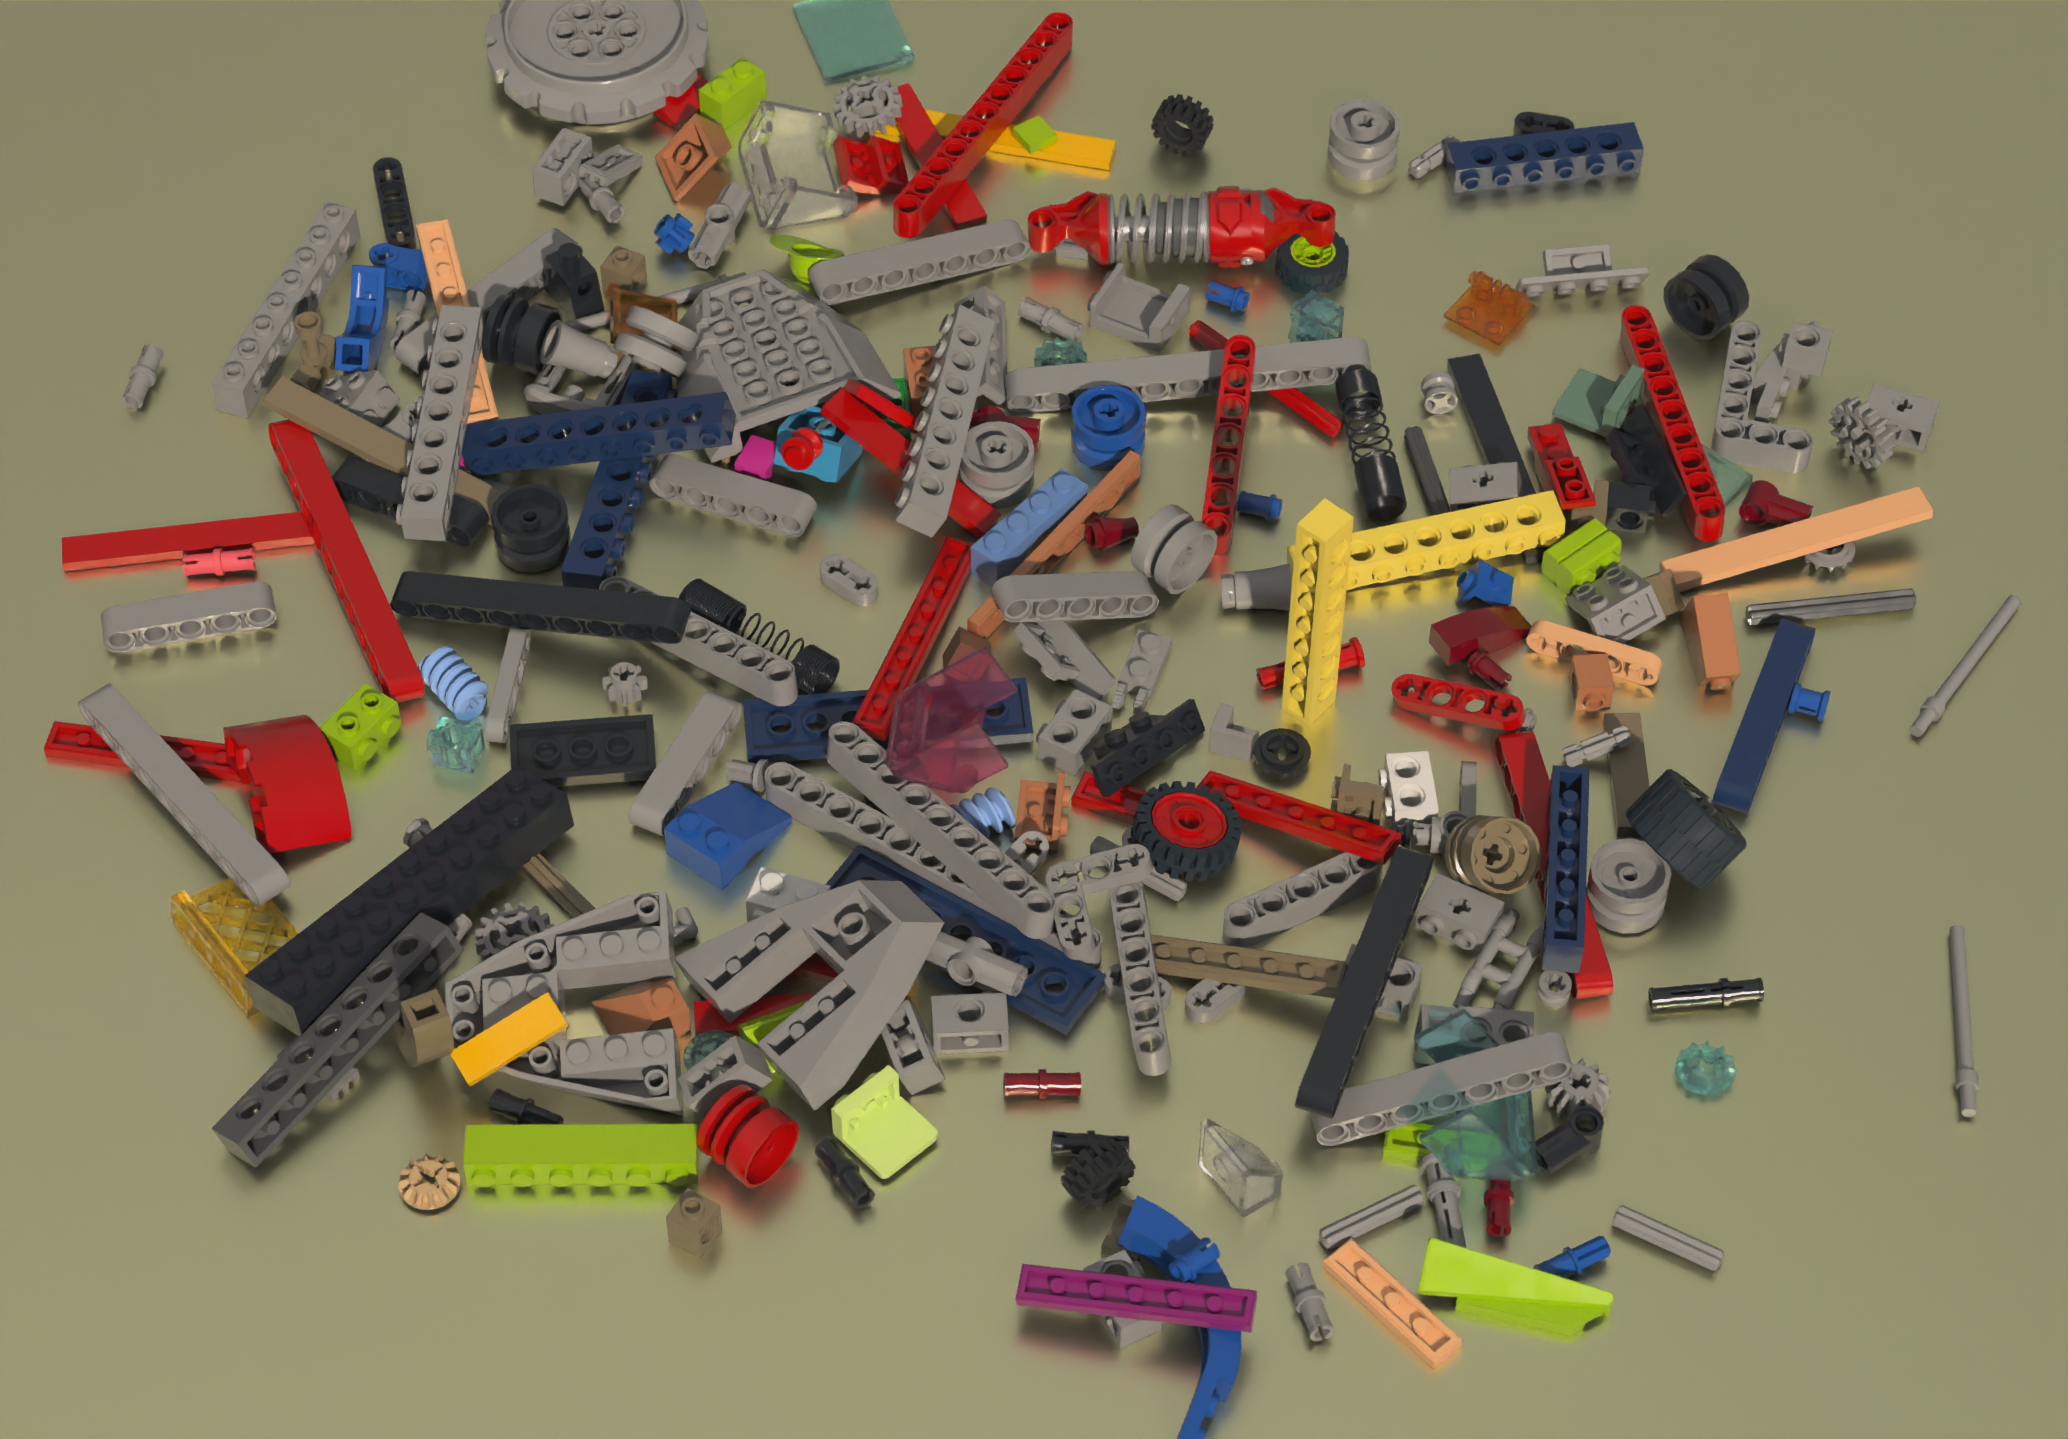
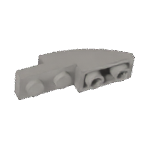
M1812 321L1808 325L1820 327V322ZM1780 343L1764 360L1754 378L1750 402L1758 404L1754 421L1770 423L1771 420L1777 421L1782 407V402L1779 401L1780 397L1786 398L1790 388L1798 390L1802 378L1808 379L1810 376L1807 373L1782 367L1784 354L1778 352Z

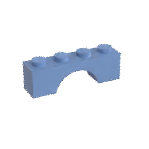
M1062 468L971 546V574L990 587H993L994 583L999 579L1010 576L1023 562L1028 550L1036 539L1049 528L1058 526L1087 496L1088 485Z

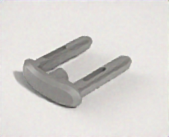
M622 355L596 400L586 398L584 391L576 385H569L562 396L552 394L566 368L545 364L535 382L524 388V396L528 405L541 414L614 406L618 403L626 389L632 369H638L640 365L633 362L631 358Z

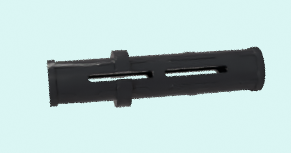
M1760 977L1737 981L1719 978L1718 982L1660 988L1650 987L1648 990V1000L1651 1012L1710 1005H1721L1722 1008H1730L1732 1003L1763 1002L1764 987Z

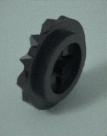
M1279 728L1263 733L1255 742L1253 754L1256 766L1263 767L1266 775L1271 772L1276 773L1281 779L1284 774H1291L1295 777L1299 770H1306L1311 757V748L1308 741L1298 732ZM1281 746H1284V751H1286V757L1283 760L1278 759Z

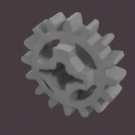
M862 75L860 82L850 79L851 86L849 88L841 86V95L834 96L835 105H833V110L838 126H845L847 134L856 130L857 137L859 138L862 137L864 132H868L870 137L875 135L877 130L885 134V126L895 127V118L902 116L901 107H903L897 85L891 86L890 79L888 78L880 82L878 75H875L872 80H867L866 75Z
M520 902L517 909H512L510 903H505V911L500 912L493 908L491 909V919L486 917L480 919L482 928L475 930L477 955H481V961L483 962L517 941L534 935L535 930L539 933L553 927L554 924H550L548 913L540 915L539 907L536 905L530 910H526L525 902ZM492 939L496 942V949L491 944Z

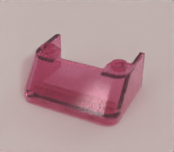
M987 647L912 684L896 698L885 760L886 766L895 777L949 793H965L972 789L976 783L1008 768L1009 763L981 726L984 723L987 707L1016 693L1017 687Z

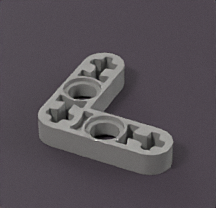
M1129 844L1053 865L1047 871V889L1056 899L1054 916L1062 950L1069 959H1085L1095 949V939L1084 895L1127 885L1147 878L1151 874L1153 863L1146 847L1140 844ZM1138 859L1139 865L1132 867L1131 860ZM1115 863H1119L1121 871L1116 872ZM1097 866H1105L1109 869L1108 873L1101 878H1093L1089 875L1091 870ZM1082 872L1084 881H1080L1078 873ZM1066 877L1067 884L1060 885V879ZM1068 905L1080 907L1079 912L1075 916L1064 917L1061 915L1062 909ZM1078 928L1081 944L1074 945L1071 930Z

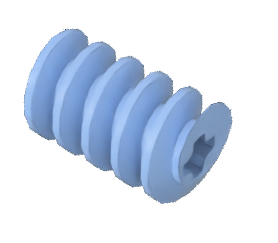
M452 646L441 647L420 662L418 669L423 682L438 695V698L446 704V707L454 713L458 720L469 721L481 715L487 705L488 685L484 681H480V676L476 672H472V668L467 663H464V659L460 655H456V650Z
M988 788L984 795L982 793L974 794L972 801L970 799H962L959 802V806L956 804L949 805L988 839L990 838V826L998 834L1003 832L1002 821H1005L1010 828L1016 826L1014 813L1008 799L1001 791L995 788Z

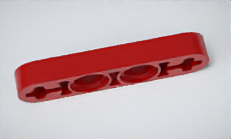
M1415 674L1399 676L1394 680L1391 687L1395 703L1404 710L1504 731L1518 729L1522 726L1526 717L1522 701L1517 696ZM1410 688H1414L1415 692L1411 691L1407 696H1403L1402 692H1408ZM1439 693L1451 695L1450 700L1445 704L1437 705L1432 702L1434 696ZM1472 700L1484 702L1483 708L1479 711L1470 712L1465 709L1466 705ZM1510 708L1514 709L1515 713L1511 712L1508 714V717H1503L1502 713H1507Z

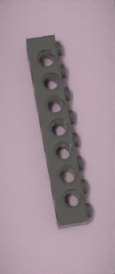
M420 912L211 1128L230 1153L256 1168L402 1016L400 1002L423 994L453 963L464 949L447 925Z

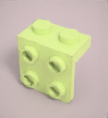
M889 1065L878 1073L870 1074L858 1089L850 1095L846 1094L840 1097L833 1108H831L833 1135L875 1174L883 1179L889 1178L938 1138L937 1129L900 1096L899 1074Z

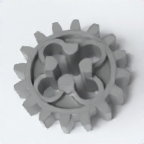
M1858 397L1852 400L1847 398L1830 412L1833 417L1829 419V424L1835 427L1830 433L1838 438L1839 441L1836 443V446L1845 449L1844 456L1846 458L1853 456L1854 463L1858 466L1863 462L1866 469H1869L1871 466L1877 468L1894 454L1891 449L1896 446V443L1889 439L1894 432L1886 428L1887 418L1881 419L1878 416L1880 410L1878 408L1872 410L1869 401L1866 400L1861 403Z

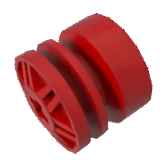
M742 1084L726 1092L711 1107L701 1123L697 1133L696 1144L699 1150L705 1155L711 1156L715 1163L726 1165L728 1173L743 1185L755 1188L771 1179L786 1163L798 1141L800 1128L796 1121L779 1108L770 1107L768 1100L763 1096H759L752 1087Z

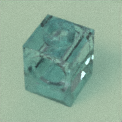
M440 716L436 729L430 730L426 744L427 750L431 751L433 766L475 773L485 747L482 724Z

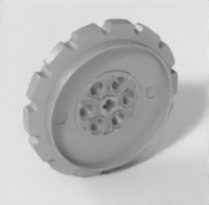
M501 0L499 3L500 13L493 14L490 17L486 30L488 65L494 80L498 83H504V91L507 96L526 109L534 107L540 111V115L543 117L567 123L587 125L624 122L665 107L666 97H680L697 80V68L705 66L709 51L707 18L698 0Z

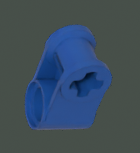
M388 243L376 244L370 249L369 259L373 266L388 267L387 287L406 291L414 290V293H417V291L422 292L426 288L428 277L420 249L398 247Z

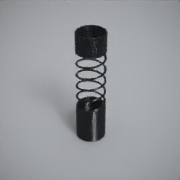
M1351 370L1338 378L1335 383V391L1339 409L1343 414L1342 421L1346 427L1345 434L1349 440L1348 447L1352 453L1351 460L1355 466L1354 474L1365 516L1372 521L1387 522L1399 517L1406 509L1407 502L1396 456L1394 452L1390 451L1393 443L1391 439L1387 438L1390 430L1384 425L1387 417L1381 412L1384 404L1382 403L1378 379L1369 370ZM1368 391L1367 393L1359 396H1350L1351 394L1357 392ZM1379 414L1383 417L1382 423L1366 424L1357 430L1350 427L1353 420L1372 419ZM1368 426H1378L1377 428L1372 430L1359 431ZM1381 427H1384L1386 430L1385 437H1369L1360 443L1353 440L1356 433H1370ZM1349 430L1354 431V432L1352 433L1351 437H1350V435H1349V433H1348ZM1372 439H1381L1380 441L1375 443L1363 444L1364 442ZM1385 440L1390 444L1388 450H1372L1363 456L1356 453L1359 446H1373ZM1352 443L1357 444L1354 450L1352 448ZM1376 452H1385V453H1383V454H1375V455L1368 456V455H1370V454H1372V453H1376ZM1355 456H1357V457L1360 458V459L1357 461V463H1356V461H1355Z
M697 578L689 582L679 595V599L684 600L690 605L691 612L735 634L740 629L746 616L747 607L745 604L702 579ZM754 613L747 620L742 629L740 635L741 637L744 636L745 630L748 624L751 622V620L755 616H758L757 624L752 633L747 637V640H750L761 622L760 613ZM774 621L764 625L757 636L755 644L758 645L763 632L772 624L771 633L761 647L764 648L769 643L775 631L776 625ZM788 629L778 634L771 646L770 652L773 653L777 641L787 632L786 640L776 655L779 656L783 652L790 638ZM798 638L790 646L785 656V659L788 660L794 646L801 641L799 652L791 661L795 668L797 687L808 694L827 693L839 673L840 662L838 658H835L814 644L804 647V639Z

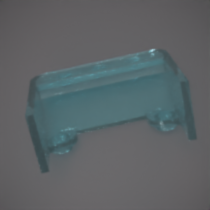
M1465 1009L1458 1011L1414 1036L1415 1042L1436 1063L1499 1046ZM1531 1090L1456 1111L1454 1117L1419 1135L1420 1141L1440 1160L1444 1170L1449 1175L1454 1174L1460 1179L1523 1181L1537 1173Z

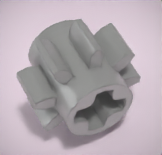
M626 661L609 666V676L602 678L603 690L608 691L609 701L615 700L624 706L632 704L637 700L641 701V690L648 689L647 677L642 676L641 666L635 667Z

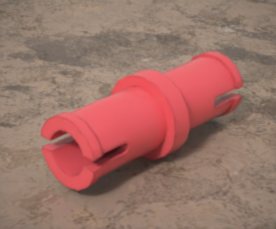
M222 548L214 549L212 553L183 554L182 559L183 562H186V565H183L185 576L216 573L217 576H223L229 571L256 570V562H253L256 559L254 548L223 551Z

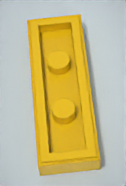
M546 992L455 1048L450 1055L471 1087L569 1025L550 994Z

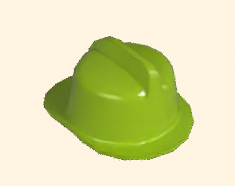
M775 235L770 238V243L774 247L788 253L792 274L807 284H811L808 273L812 266L821 261L844 256V252L840 250L826 248L800 237Z

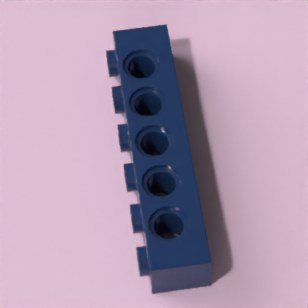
M1630 122L1447 143L1445 169L1453 193L1640 172L1644 148L1635 123Z
M1553 765L1548 791L1542 970L1570 973L1580 972L1585 936L1590 768Z

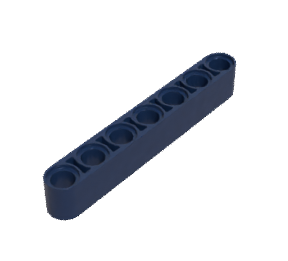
M1781 619L1718 780L1713 796V801L1717 805L1748 814L1789 707L1795 683H1798L1811 649L1816 628Z

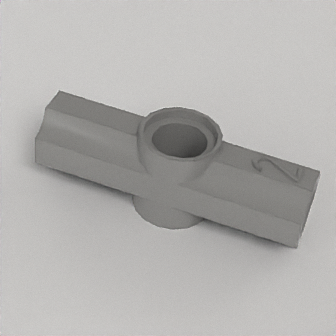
M732 182L730 185H725L715 204L705 210V222L688 251L689 259L697 267L708 269L710 266H715L725 246L730 245L734 241L735 228L751 201V192L746 190L743 184Z
M940 931L926 960L946 968L949 975L961 985L969 986L977 981L1014 997L1021 992L1027 978V967L994 954L992 947L985 940L975 936L963 941Z

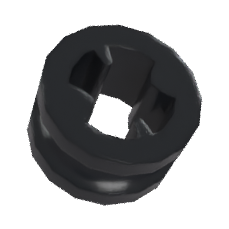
M1391 820L1390 829L1401 833L1402 842L1399 846L1410 849V821L1397 824L1396 820Z

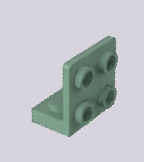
M1632 364L1625 376L1620 375L1615 382L1581 368L1577 371L1554 406L1552 415L1606 437L1612 429H1620L1638 401L1645 369Z

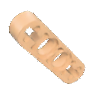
M1545 620L1534 622L1526 638L1527 645L1533 651L1571 663L1572 655L1607 653L1618 659V661L1609 659L1612 676L1641 685H1653L1656 683L1663 667L1661 659L1651 652ZM1570 644L1580 646L1585 651L1577 650L1573 648Z

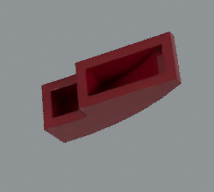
M1515 606L1484 607L1466 611L1431 624L1429 644L1443 661L1450 666L1471 656L1477 650L1493 654L1527 638L1531 625Z

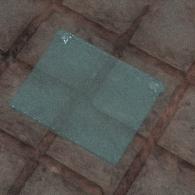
M808 0L793 4L794 13L825 82L895 64L900 66L910 63L915 59V55L889 0Z

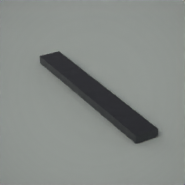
M1480 353L1448 359V371L1454 380L1457 394L1485 464L1517 462L1522 479V497L1536 494ZM1542 546L1521 552L1525 565L1542 562L1543 552L1550 547Z

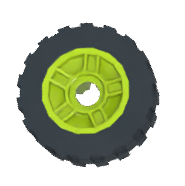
M1336 231L1332 244L1325 247L1310 245L1304 237L1295 233L1277 247V276L1286 287L1289 286L1295 292L1299 291L1306 295L1329 293L1334 288L1342 285V281H1345L1347 277L1349 247L1345 244V239L1340 237Z

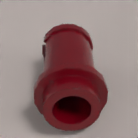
M1477 650L1466 663L1469 673L1473 676L1477 674L1494 691L1502 692L1509 685L1505 680L1510 682L1512 675L1490 659L1491 654L1489 652L1483 653L1481 650Z

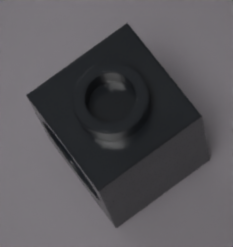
M1609 481L1605 523L1607 530L1645 534L1647 520L1654 521L1656 500H1650L1651 486Z

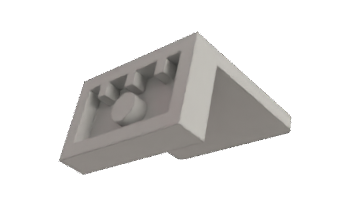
M1625 565L1608 569L1601 578L1592 583L1578 586L1573 591V594L1565 598L1568 606L1588 620L1594 635L1622 644L1666 619L1651 584Z

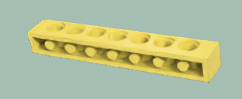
M1551 490L1352 533L1347 590L1374 583H1384L1397 578L1417 576L1439 569H1450L1479 560L1486 561L1504 555L1519 554L1527 549L1542 546L1552 547L1564 539L1566 520L1554 491ZM1295 545L1287 547V564L1290 563L1291 581Z
M1325 498L1303 517L1296 527L1281 709L1307 726L1313 724L1336 701L1354 516L1349 514L1343 507L1336 506Z

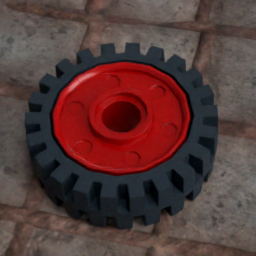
M1173 781L1171 788L1167 782L1162 783L1158 789L1155 787L1149 789L1147 795L1144 794L1138 803L1131 828L1132 844L1143 845L1148 849L1153 865L1157 864L1156 872L1162 875L1168 870L1171 871L1170 878L1178 879L1179 874H1183L1184 881H1193L1194 875L1197 876L1199 881L1207 880L1208 875L1214 878L1219 875L1220 871L1224 872L1228 869L1238 849L1242 823L1241 820H1238V811L1236 809L1231 810L1233 804L1228 799L1221 802L1222 794L1217 791L1212 795L1209 794L1210 787L1202 785L1200 790L1195 789L1194 782H1187L1186 787H1182L1181 781Z

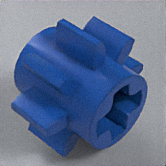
M679 213L674 218L667 214L659 221L654 230V234L659 237L655 243L669 255L674 249L682 253L694 238V233L689 230L693 224Z

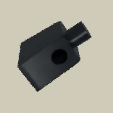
M564 243L559 247V250L544 258V290L571 320L605 311L597 272L579 252L576 244Z

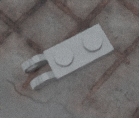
M1138 630L1118 680L1112 701L1113 708L1121 709L1127 693L1137 695L1133 703V713L1137 714L1144 711L1148 699H1151L1170 653L1172 638Z

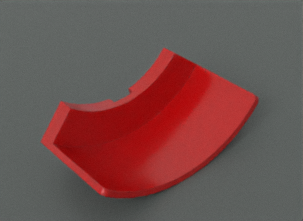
M298 715L223 727L226 761L236 772L241 784H249L254 797H250L248 803L253 819L256 840L268 853L338 842L351 838L349 812L339 770L326 738L309 716Z

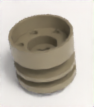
M1475 815L1463 819L1452 829L1446 840L1444 857L1447 870L1455 881L1481 892L1511 894L1521 891L1533 881L1539 870L1541 850L1537 836L1530 826L1521 820L1501 816Z

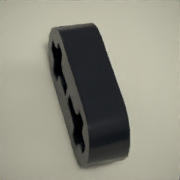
M1522 112L1515 118L1513 135L1575 128L1573 122L1565 117L1536 112Z

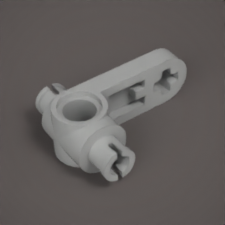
M1461 761L1459 811L1448 812L1443 817H1431L1430 824L1413 822L1412 846H1429V853L1439 854L1445 859L1446 840L1452 829L1463 819L1476 815V762Z

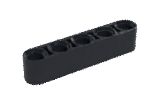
M348 456L332 475L341 499L396 521L397 506L404 502L401 492L402 479L407 476L358 457ZM454 495L446 541L460 547H470L488 524L490 519L488 513L480 505Z

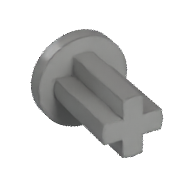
M732 759V761H728L726 766L728 770L725 775L726 779L753 784L755 791L763 792L765 790V771L770 766V762L760 759L756 764Z

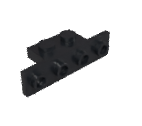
M1640 404L1621 425L1622 432L1612 429L1605 439L1611 450V457L1621 471V479L1624 483L1651 486L1650 493L1654 500H1656V505L1661 515L1667 517L1686 496L1687 491L1647 407Z
M1188 699L1166 715H1149L1148 712L1137 713L1129 718L1127 725L1104 735V740L1093 747L1096 758L1099 761L1091 765L1092 772L1103 797H1110L1205 731L1194 699Z

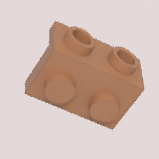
M1058 772L1057 783L1021 780L1014 842L1025 832L1038 831L1047 838L1049 850L1058 849L1059 836L1066 837L1068 815H1062L1061 810L1062 807L1069 808L1071 786H1064L1065 772ZM1026 841L1024 844L1027 848L1039 849L1041 843L1036 841L1031 844Z

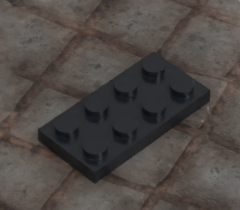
M653 714L510 725L511 769L518 765L554 787L648 780L656 768Z

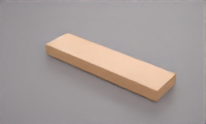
M1352 1238L1323 1260V1268L1433 1370L1461 1347L1462 1339Z

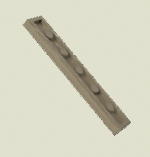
M1152 935L1158 974L1200 980L1209 979L1221 983L1335 999L1348 968L1346 961Z

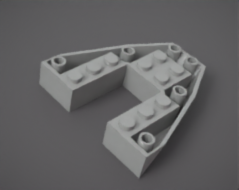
M858 880L777 908L674 957V960L688 982L710 1002L729 1024L815 952L839 974L757 1043L771 1067L815 1111L845 1086L909 993L945 922L902 881Z
M666 891L634 894L620 898L517 941L446 982L445 1007L450 1015L454 1049L546 992L550 994L566 1020L565 989L676 978L673 913ZM565 1028L498 1069L500 1072L563 1092L683 1116L682 1089L678 1077L681 1076L680 1046L673 1028L566 1040Z

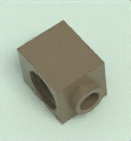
M616 245L600 266L604 295L632 304L647 284L645 255Z
M687 1188L666 1216L669 1242L699 1258L703 1257L723 1230L720 1205Z

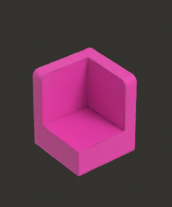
M751 435L735 461V472L773 483L772 466L774 465L776 442Z

